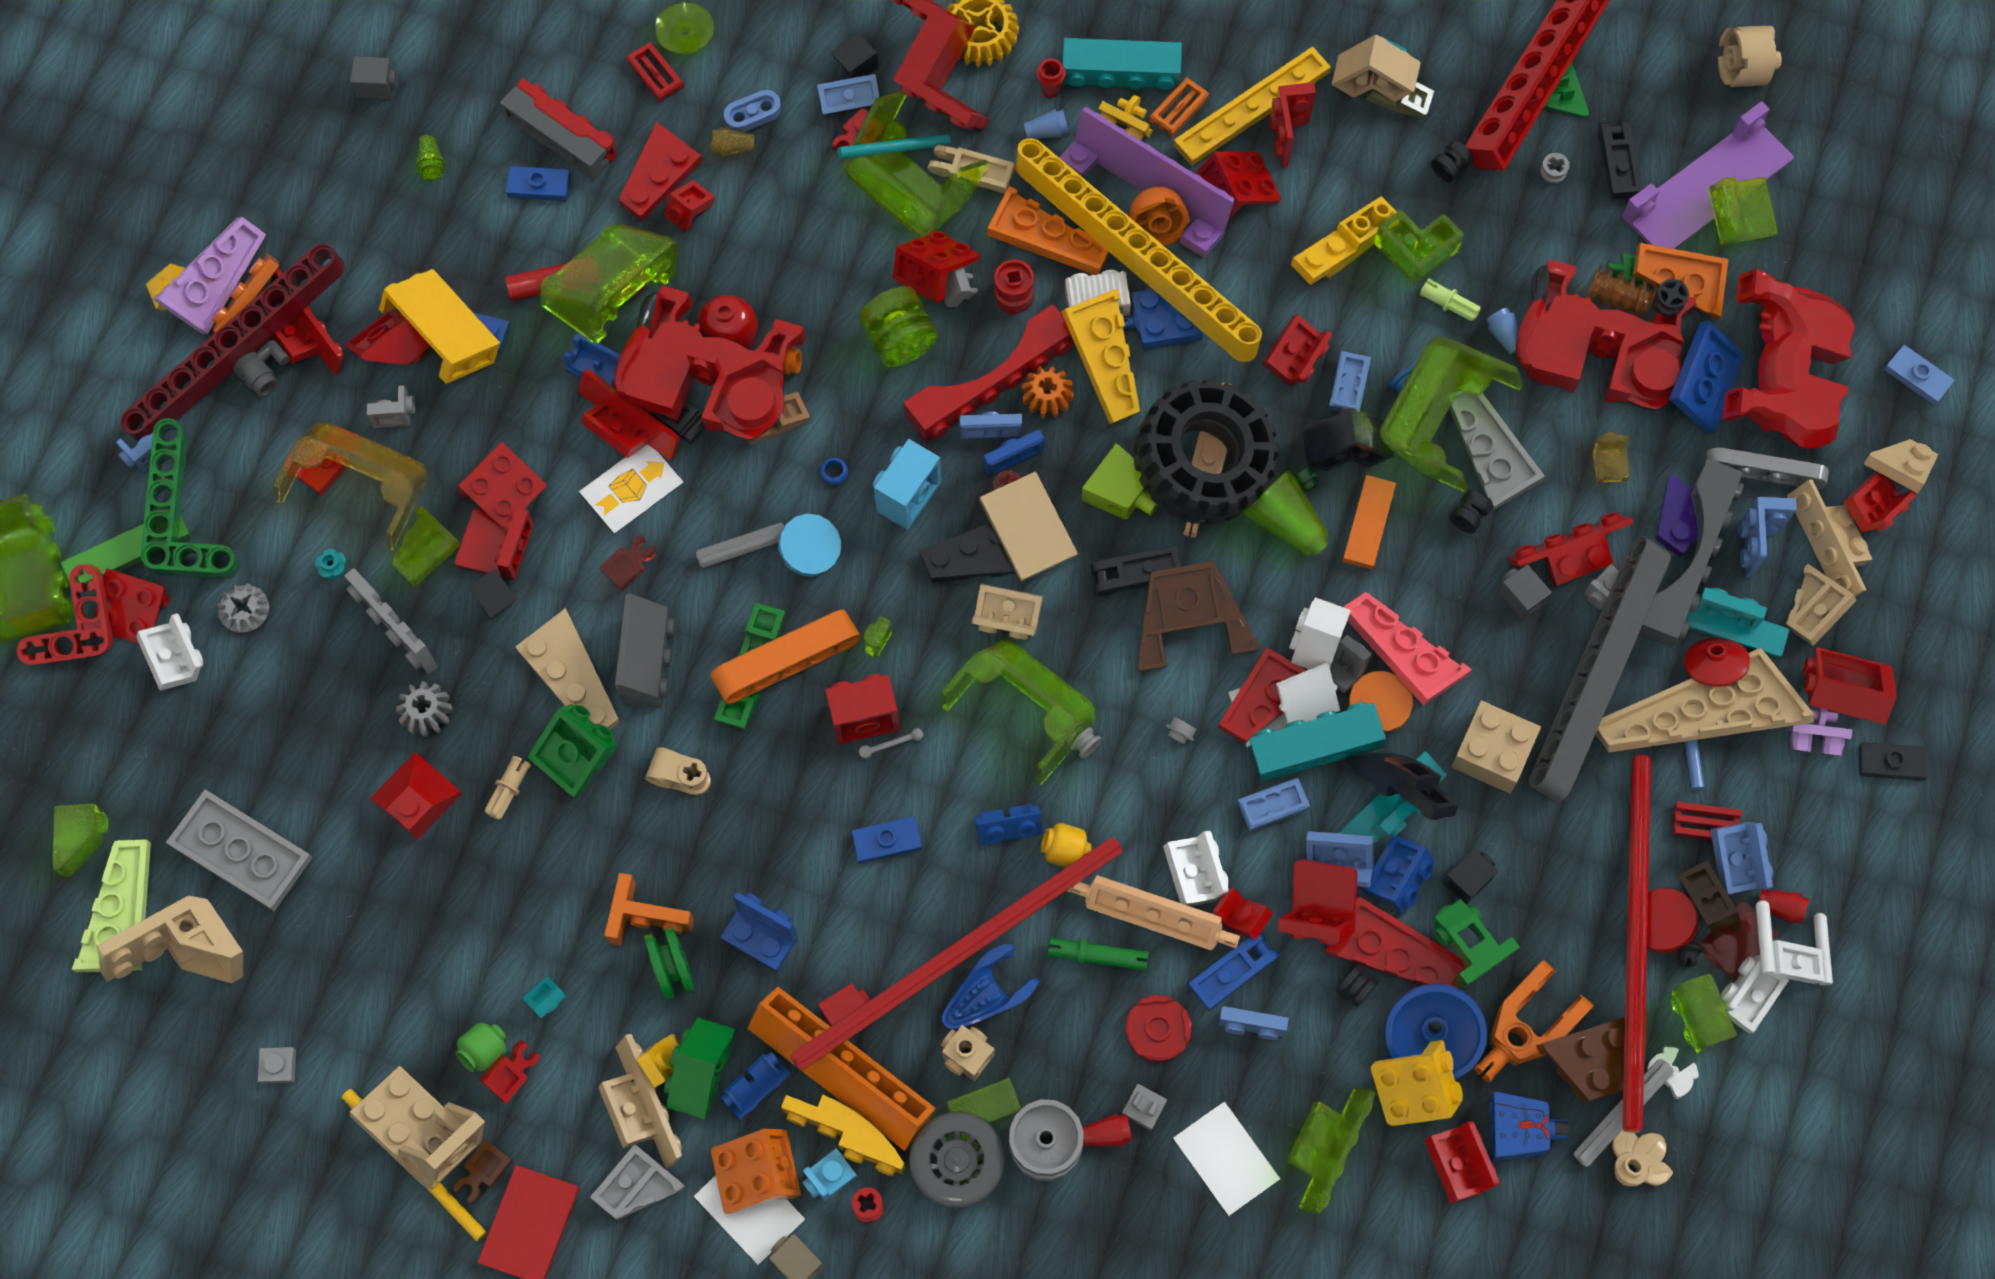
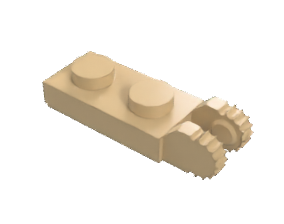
M940 144L935 146L934 155L945 161H953L952 165L934 160L929 162L927 168L935 175L944 178L949 177L1005 194L1012 179L1015 164L960 147L956 149Z

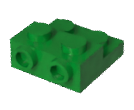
M577 704L558 708L527 756L573 798L581 795L595 772L603 769L618 746L612 739L614 736L613 732L604 725H595L589 719V711Z

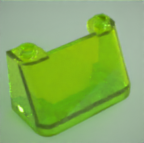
M616 223L613 226L609 225L596 240L555 274L548 275L540 285V305L591 342L597 344L606 337V332L602 329L606 321L609 319L614 321L617 318L618 307L650 280L655 283L661 281L666 285L675 277L678 243L668 236Z

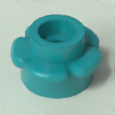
M335 549L324 550L322 555L317 556L315 560L318 574L323 578L336 579L345 571L346 558L343 553H337ZM333 561V565L328 566V562Z

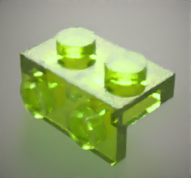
M1711 974L1682 982L1671 991L1673 995L1671 996L1673 1010L1677 1015H1681L1685 1025L1683 1029L1685 1039L1690 1047L1694 1046L1696 1054L1708 1051L1717 1043L1736 1036V1031Z

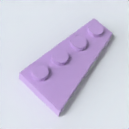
M236 218L153 300L202 335L208 334L214 324L212 321L213 317L222 306H225L266 234L245 218Z

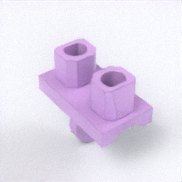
M1815 707V710H1811L1815 715L1814 724H1800L1785 728V731H1791V749L1811 752L1813 734L1823 735L1821 753L1840 756L1844 748L1845 738L1851 739L1853 730L1825 726L1826 721L1837 722L1838 713L1828 712V710Z

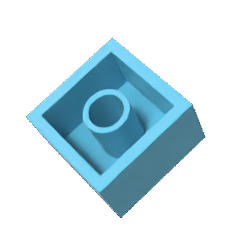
M910 439L906 441L903 447L898 446L890 459L891 464L886 471L881 470L873 482L876 511L906 530L910 528L942 482L940 457Z

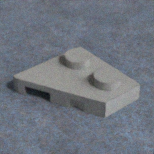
M634 1144L590 1198L613 1218L619 1220L681 1192L685 1185Z

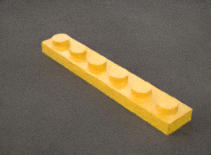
M1312 46L1174 139L1173 146L1191 166L1195 165L1272 113V98L1277 97L1278 86L1316 83L1330 73L1331 66Z

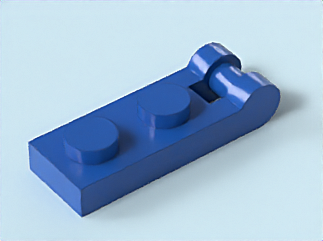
M1262 932L1256 940L1250 938L1244 940L1236 949L1231 950L1189 982L1188 987L1208 1012L1280 958L1281 955L1276 949H1271L1264 941L1266 937ZM1253 949L1260 955V958L1256 961L1248 954Z

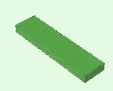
M180 515L178 542H184L192 538L182 515ZM167 521L157 523L154 529L155 533H164L168 529L169 523ZM144 524L61 562L68 580L71 570L81 564L97 566L104 578L106 568L120 572L141 562ZM84 569V575L79 576V581L85 582L86 587H88V582L93 580L92 574H86Z

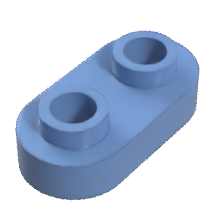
M762 90L730 103L724 110L726 127L732 132L743 133L775 120L781 113L780 98L773 91ZM765 107H770V108H771V109L768 110V111H763V110H762V109L765 108ZM738 118H743V119H744V120L741 121V122H736V121H735V120L738 119Z

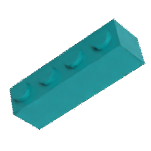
M1064 38L1063 66L1065 67L1066 75L1062 84L1074 87L1093 85L1102 88L1119 86L1131 89H1141L1143 87L1158 88L1160 90L1176 89L1180 84L1182 43Z
M1359 702L1350 705L1347 711L1340 713L1327 711L1319 714L1316 717L1317 719L1312 721L1295 720L1286 724L1284 729L1277 731L1264 729L1255 733V737L1250 738V747L1261 782L1346 759V756L1360 755L1384 748L1386 737L1375 703L1367 705L1366 702Z

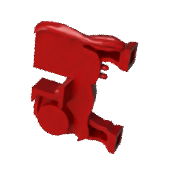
M1756 268L1740 274L1736 302L1740 304L1757 303L1764 307L1763 312L1760 314L1761 324L1759 328L1766 345L1759 359L1758 380L1760 390L1738 387L1726 391L1722 420L1729 422L1746 416L1755 421L1762 431L1771 430L1782 433L1787 441L1805 449H1815L1830 444L1837 438L1840 407L1848 393L1849 387L1810 375L1809 368L1811 366V358L1831 365L1852 358L1849 346L1855 325L1850 313L1841 304L1824 294L1808 288L1794 287L1787 282L1777 281L1771 275Z

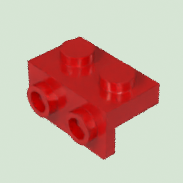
M1298 314L1294 315L1267 354L1262 365L1288 386L1299 382L1304 383L1313 374L1314 368L1312 366L1315 361L1327 352L1329 348L1328 341L1332 333L1328 330L1320 333Z
M1875 471L1843 502L1862 533L1873 529L1879 532L1890 527L1894 523L1893 518L1909 509L1908 503L1916 497V494L1912 490L1899 494L1890 478Z
M1473 1121L1424 1139L1451 1204L1482 1194L1499 1185L1495 1167L1489 1159L1482 1137Z

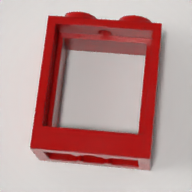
M1819 647L1815 648L1812 658L1807 657L1805 660L1802 675L1806 676L1804 691L1808 692L1810 706L1886 725L1897 699L1892 666Z

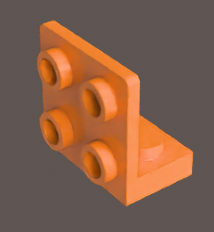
M764 1128L711 1148V1156L725 1214H731L771 1199H793L802 1196L787 1130Z

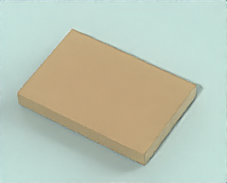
M1036 471L979 498L1020 582L1077 557L1078 553Z

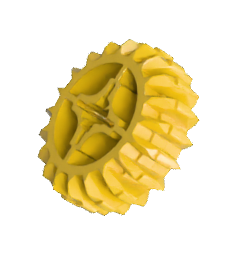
M956 0V4L949 3L947 10L976 27L958 60L964 58L966 66L971 61L975 62L979 68L981 62H986L991 66L993 59L1001 62L1003 54L1010 55L1012 47L1017 43V34H1019L1016 13H1013L1011 4L1005 5L1004 0ZM995 21L998 22L999 25L1002 27V31L1000 33L995 30V26H993V23Z

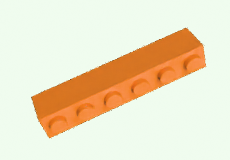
M777 987L759 1003L747 1029L794 1065L791 1054L830 1028V1026L781 988ZM848 1040L805 1070H802V1072L847 1107L869 1121L877 1130L904 1151L913 1143L919 1130L929 1122L936 1109Z

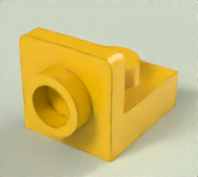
M674 1034L668 1035L647 1048L636 1059L654 1088L665 1082L669 1074L673 1073L674 1067L669 1065L670 1058L675 1046L680 1047V1043Z

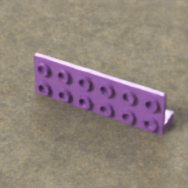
M1762 101L1739 118L1733 133L1659 188H1656L1651 183L1629 199L1622 218L1647 244L1672 249L1678 248L1793 161L1794 156L1765 128L1766 122L1764 120L1770 109Z
M1087 107L1081 111L1075 141L1059 158L1083 178L1096 164H1099L1140 191L1154 186H1164L1177 192L1183 198L1190 222H1192L1181 235L1179 243L1205 258L1224 236L1234 198L1205 181L1199 175L1184 168L1175 160L1158 152L1149 144L1129 134L1125 129L1108 121L1099 113Z

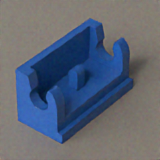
M577 332L573 338L574 349L572 353L566 351L564 354L566 372L581 379L582 372L589 369L614 387V372L620 354Z

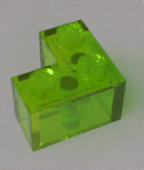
M1400 210L1378 226L1374 244L1415 285L1459 252L1464 233L1445 214L1421 230Z

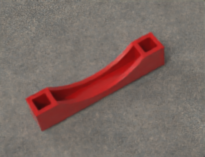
M1053 304L1028 320L1024 335L1017 348L994 371L979 379L960 385L928 386L903 402L904 416L925 442L933 437L934 439L940 438L948 431L951 425L957 421L960 422V415H972L974 410L983 404L987 406L993 403L1001 392L1007 388L1013 389L1017 387L1029 372L1037 373L1039 366L1045 368L1048 361L1055 356H1063L1068 353L1073 347L1074 340L1064 317Z

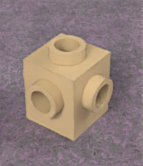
M963 1025L957 1032L952 1029L941 1044L944 1048L942 1057L946 1060L944 1066L957 1076H960L962 1073L974 1082L995 1056V1049L986 1043L988 1038L975 1027H971L969 1030ZM966 1049H967V1050H970L969 1053H962V1052H961V1051L966 1050Z

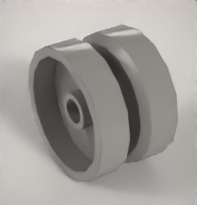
M1040 1099L1023 1107L1015 1115L1010 1126L1009 1151L1017 1168L1024 1175L1036 1181H1054L1065 1177L1076 1167L1082 1154L1084 1131L1079 1117L1069 1106L1056 1100ZM1047 1135L1052 1137L1050 1144H1043L1040 1141V1136L1044 1139Z

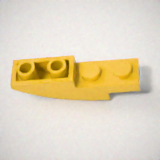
M1380 196L1340 222L1334 232L1295 256L1290 265L1310 285L1324 276L1330 278L1375 244L1401 219V215Z
M822 1095L818 1107L791 1096H785L781 1109L784 1114H787L786 1120L805 1127L806 1122L818 1127V1133L832 1139H836L837 1134L842 1136L838 1145L840 1150L845 1152L843 1157L850 1161L862 1164L863 1160H867L876 1164L874 1169L883 1174L894 1176V1173L897 1172L903 1175L905 1165L895 1148L879 1130L857 1112L825 1095Z

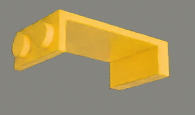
M434 269L422 274L417 273L407 280L397 284L392 283L384 289L379 310L383 314L397 308L443 359L439 377L445 384L495 362L500 342Z

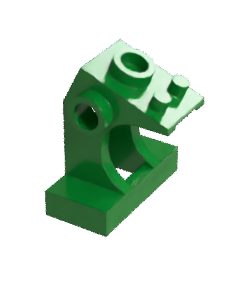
M1461 899L1452 905L1444 906L1434 917V935L1438 944L1440 943L1444 947L1450 944L1464 963L1465 970L1453 979L1460 990L1466 988L1520 948L1513 937L1498 945L1482 924L1483 918L1478 909L1473 905L1467 906ZM1466 927L1471 929L1480 940V943L1471 949L1468 948L1458 934Z

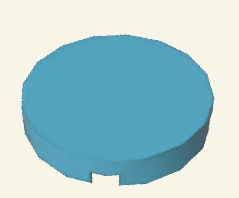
M803 514L794 517L784 526L779 536L778 550L780 556L785 561V565L791 571L801 576L814 577L825 573L835 565L841 552V539L838 530L829 520L820 515Z

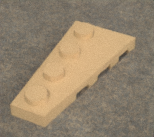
M566 608L516 646L519 654L564 706L570 704L583 706L589 711V719L595 725H604L610 730L620 723Z

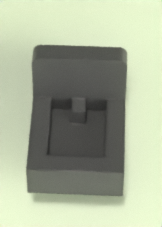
M1348 635L1339 642L1330 667L1333 683L1343 693L1349 690L1364 675L1372 655L1362 644L1356 642Z

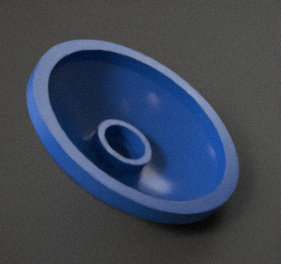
M1425 984L1409 990L1395 1002L1387 1017L1385 1037L1392 1058L1420 1055L1431 1041L1443 1040L1446 1051H1450L1452 1055V1071L1456 1079L1469 1072L1480 1060L1487 1042V1026L1480 1007L1467 993L1446 984ZM1439 1022L1441 1027L1438 1030H1431L1429 1024Z

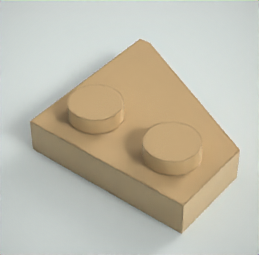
M1909 439L1871 452L1864 465L1919 493L1938 454L1933 452L1927 445Z
M1807 564L1803 571L1805 577L1801 589H1797L1794 599L1795 606L1790 611L1787 626L1790 631L1814 646L1857 600L1854 594Z

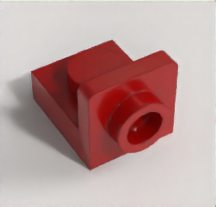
M692 180L669 194L664 215L686 232L691 228L694 216L713 206L715 196Z
M1228 888L1229 891L1223 895L1213 910V914L1222 917V924L1230 932L1256 940L1273 913L1267 906L1246 900L1236 889Z

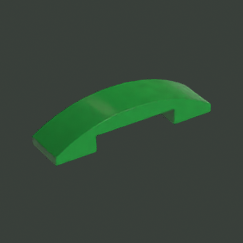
M755 602L745 629L746 637L739 656L779 638L786 612ZM762 690L732 704H726L724 699L721 698L714 721L745 730Z

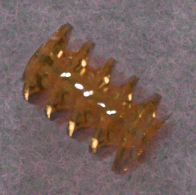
M1600 264L1588 291L1591 301L1597 295H1600L1599 305H1604L1610 299L1612 310L1623 304V312L1628 313L1631 309H1634L1635 316L1640 317L1643 313L1646 315L1658 286L1655 285L1648 292L1647 281H1643L1636 287L1635 276L1624 282V272L1621 271L1614 278L1612 277L1613 267L1609 266L1602 273Z

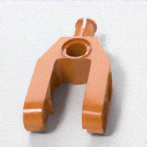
M1545 960L1541 961L1498 1008L1489 1041L1493 1049L1474 1067L1478 1075L1488 1066L1490 1067L1482 1077L1486 1082H1491L1507 1063L1516 1066L1546 1056L1547 1054L1541 1055L1536 1045L1566 1036L1594 1006L1588 999L1580 995L1541 1037L1536 1036L1529 1025L1520 1021L1516 1017L1518 1011L1556 972ZM1508 1033L1519 1035L1523 1042L1522 1046L1511 1044L1508 1039Z

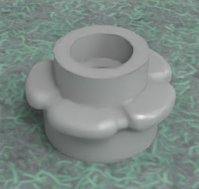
M1176 717L1173 718L1170 725L1166 724V728L1170 729L1168 736L1184 745L1187 739L1190 741L1194 740L1192 737L1197 729Z

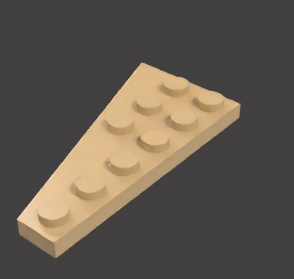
M1762 648L1748 653L1750 656V668L1747 674L1738 682L1728 686L1713 687L1698 683L1691 678L1603 717L1596 731V736L1608 752H1616L1814 723L1815 715Z

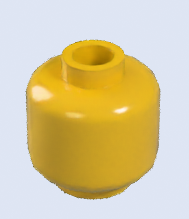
M1057 823L1053 828H1047L1041 843V853H1045L1046 861L1064 868L1091 851V843L1087 842L1085 830L1064 823Z

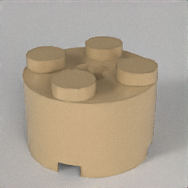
M1773 26L1727 28L1723 32L1719 47L1724 46L1723 56H1718V68L1720 77L1725 85H1730V87L1764 86L1770 83L1774 70L1779 69L1782 62L1781 53L1776 51L1775 30Z

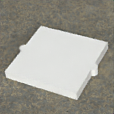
M1327 663L1276 683L1281 701L1279 709L1284 713L1286 724L1295 720L1308 722L1317 719L1316 717L1321 713L1340 711L1335 691L1337 690V685L1333 683Z

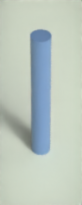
M1684 741L1691 790H1702L1705 787L1698 741Z

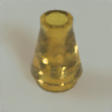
M724 127L712 129L711 153L725 156L754 151V134Z

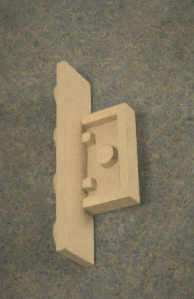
M1813 480L1806 481L1789 493L1787 497L1796 498V516L1825 575L1856 597L1866 591L1856 566H1864L1873 560L1868 551L1867 543L1861 537L1845 505L1826 507Z
M628 1034L615 1047L626 1075L602 1082L598 1088L622 1147L626 1148L654 1139L664 1166L667 1169L672 1167L682 1157L681 1143L677 1135L673 1134L668 1122V1111L660 1103L656 1094V1087L654 1088L636 1060L643 1053L638 1043H635L632 1034Z

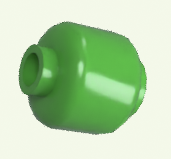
M478 1022L458 1039L456 1056L469 1071L486 1072L501 1055L506 1054L507 1049L504 1040L507 1037L498 1025L492 1024L490 1026L486 1023Z

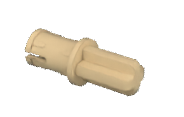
M512 756L501 780H496L495 782L497 787L485 807V813L488 816L498 820L503 817L514 795L517 796L519 794L518 787L531 767L527 761L520 764L522 758Z

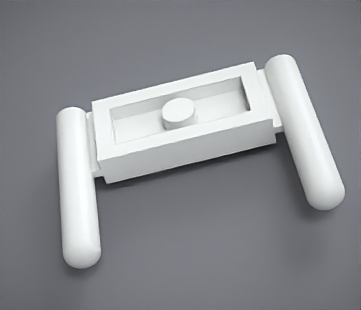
M1767 901L1757 902L1756 915L1762 974H1770L1771 976L1811 984L1819 983L1822 986L1832 985L1833 978L1826 915L1817 913L1813 916L1816 948L1780 940L1773 941L1770 905Z

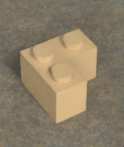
M1374 35L1338 55L1331 85L1353 98L1373 88L1396 102L1414 93L1421 62L1410 56L1406 51L1400 50L1387 42L1385 38Z

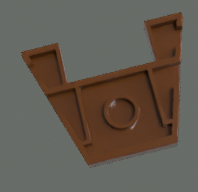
M1214 561L1150 572L1137 671L1167 666L1161 633L1224 622L1231 655L1260 649L1257 639L1254 638L1245 617L1241 614L1233 600V596Z

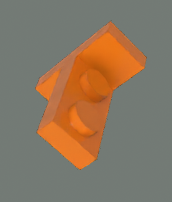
M619 873L604 935L609 944L622 946L627 921H631L630 925L642 929H649L650 925L663 927L662 930L664 932L665 928L673 926L676 935H681L682 931H692L694 918L691 912L632 901L636 882L632 875Z

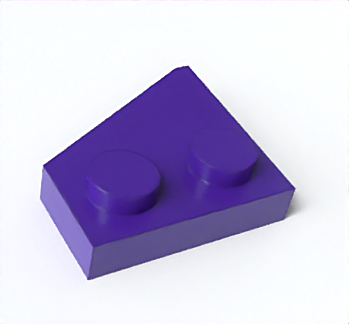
M1671 474L1665 485V497L1661 506V518L1655 539L1681 558L1697 539L1698 525L1695 508L1690 497L1693 489Z

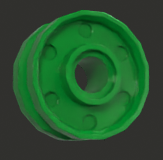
M674 927L665 928L666 944L661 946L652 933L644 935L651 965L665 1000L668 1002L675 999L673 983L680 982L687 994L695 992L690 968Z

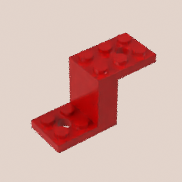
M891 0L900 6H905L910 9L911 13L925 20L893 79L901 85L899 90L914 99L916 97L922 101L926 100L924 105L937 113L941 112L947 116L950 114L948 120L961 128L965 127L969 130H973L974 127L985 129L990 120L989 118L942 90L976 27L932 0Z

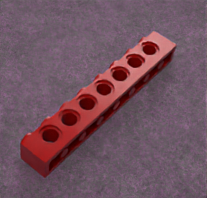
M1556 0L1465 145L1472 154V163L1475 168L1501 171L1506 169L1610 0Z

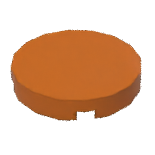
M1373 671L1362 676L1353 685L1348 699L1349 706L1359 702H1366L1367 705L1375 703L1384 733L1399 730L1408 721L1413 708L1411 691L1396 675L1386 671Z

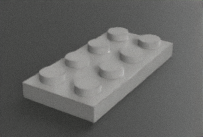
M206 789L166 841L173 849L272 911L276 910L313 858L309 853Z

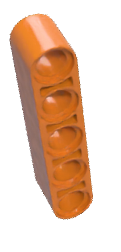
M844 609L838 610L723 663L711 672L710 678L725 703L732 704L851 648L861 639V635Z

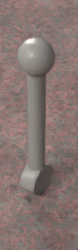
M915 728L908 735L873 747L864 745L859 749V754L861 758L869 759L872 753L913 739L919 741L923 738L924 734L921 729Z

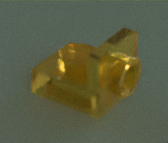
M1609 432L1597 438L1592 448L1597 483L1629 480L1630 470L1627 456V446L1630 442L1629 435Z

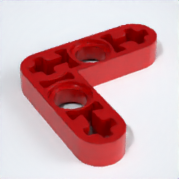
M81 564L75 566L69 575L77 629L23 638L17 646L18 658L23 663L37 665L97 656L107 653L111 649L113 635L103 576L97 566ZM85 569L86 574H92L93 580L88 582L89 592L96 590L97 595L81 598V593L87 592L86 583L79 581V576L84 575ZM89 600L96 602L99 606V614L94 619L88 618L83 612L84 604ZM94 632H96L97 637H103L104 643L99 644V650H97L96 645L82 646L81 640L93 638L95 636ZM61 637H67L73 643V649L67 655L62 654L57 648V642ZM32 642L35 647L48 645L49 651L35 654V659L33 654H27V648L32 646Z

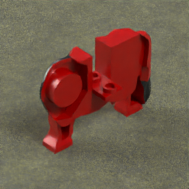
M1548 260L1547 265L1538 268L1532 278V303L1521 323L1516 343L1517 358L1523 368H1525L1527 375L1543 385L1563 387L1569 392L1574 393L1579 383L1588 351L1597 357L1614 358L1604 398L1605 402H1627L1649 410H1657L1671 401L1669 398L1682 368L1680 358L1684 339L1681 335V319L1690 315L1695 306L1696 298L1688 296L1683 310L1675 316L1667 317L1657 312L1651 322H1646L1633 314L1620 310H1599L1591 302L1589 296L1581 298L1577 293L1567 295L1566 289L1574 278L1576 266Z
M661 285L659 292H652L642 301L637 327L620 354L614 372L616 392L627 397L630 403L638 405L646 412L662 414L678 421L696 378L702 384L713 386L714 384L701 416L706 430L724 431L737 438L746 440L760 437L777 423L784 411V370L786 368L787 356L793 347L804 343L806 339L804 328L775 319L773 330L766 334L764 341L754 351L722 337H702L699 332L700 324L696 323L692 327L689 325L688 320H683L682 323L679 322L680 317L689 311L692 306L689 293Z

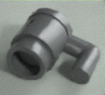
M273 340L268 341L257 352H251L241 357L233 368L236 376L259 397L268 396L278 386V380L274 377V372L266 365L265 361L271 355L280 365H285L290 360L286 352Z

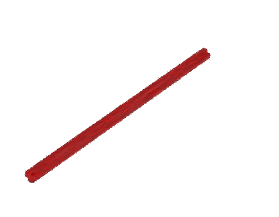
M1640 754L1635 755L1632 759L1622 1118V1129L1629 1133H1639L1643 1129L1651 758Z
M1114 837L1107 839L791 1054L794 1065L800 1071L805 1070L1119 856L1123 851L1120 843Z

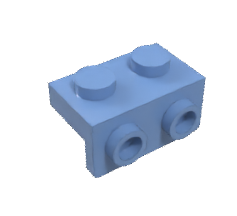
M1743 822L1710 829L1719 880L1728 894L1756 888L1768 889L1773 887V869L1768 861L1766 849L1767 835L1761 823Z
M1308 831L1306 838L1307 860L1352 867L1357 871V887L1371 886L1374 867V836Z

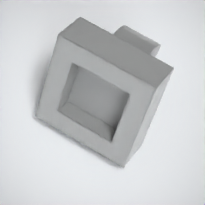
M964 267L948 272L945 293L947 307H958L964 299H971L978 292L977 288H970L969 282L973 279V275L965 273Z
M1137 1084L1122 1115L1127 1114L1129 1120L1152 1131L1167 1103V1099Z

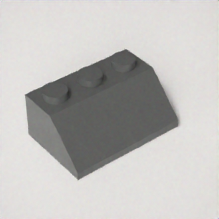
M633 594L625 595L615 686L625 706L661 708L662 698L668 697L669 679L665 678L666 667H671L672 648H668L669 637L674 638L676 621L674 618H671L668 607Z

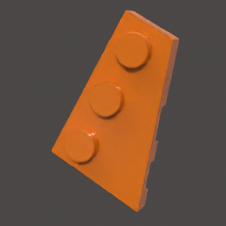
M1645 243L1637 245L1634 276L1656 288H1659L1668 279L1680 280L1687 286L1689 297L1696 298L1695 309L1716 320L1722 316L1729 259Z
M266 252L262 259L259 258L249 270L251 275L244 284L240 282L232 292L230 297L233 300L227 308L222 306L213 317L212 321L216 323L213 326L214 332H217L257 296L280 266L275 258Z

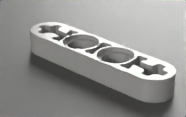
M1712 448L1707 451L1706 459L1708 458L1742 471L1741 478L1799 487L1806 481L1813 480L1817 489L1827 486L1829 469L1824 465L1727 448Z

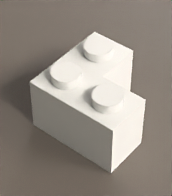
M1315 597L1310 609L1304 607L1295 630L1298 631H1295L1289 649L1295 650L1291 663L1307 669L1327 663L1330 668L1351 610Z

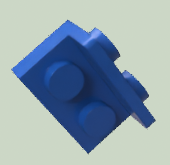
M1394 836L1390 839L1373 868L1371 886L1362 887V890L1366 895L1393 905L1397 913L1405 915L1409 907L1415 904L1418 898V891L1424 881L1432 875L1435 861L1427 847L1399 836Z

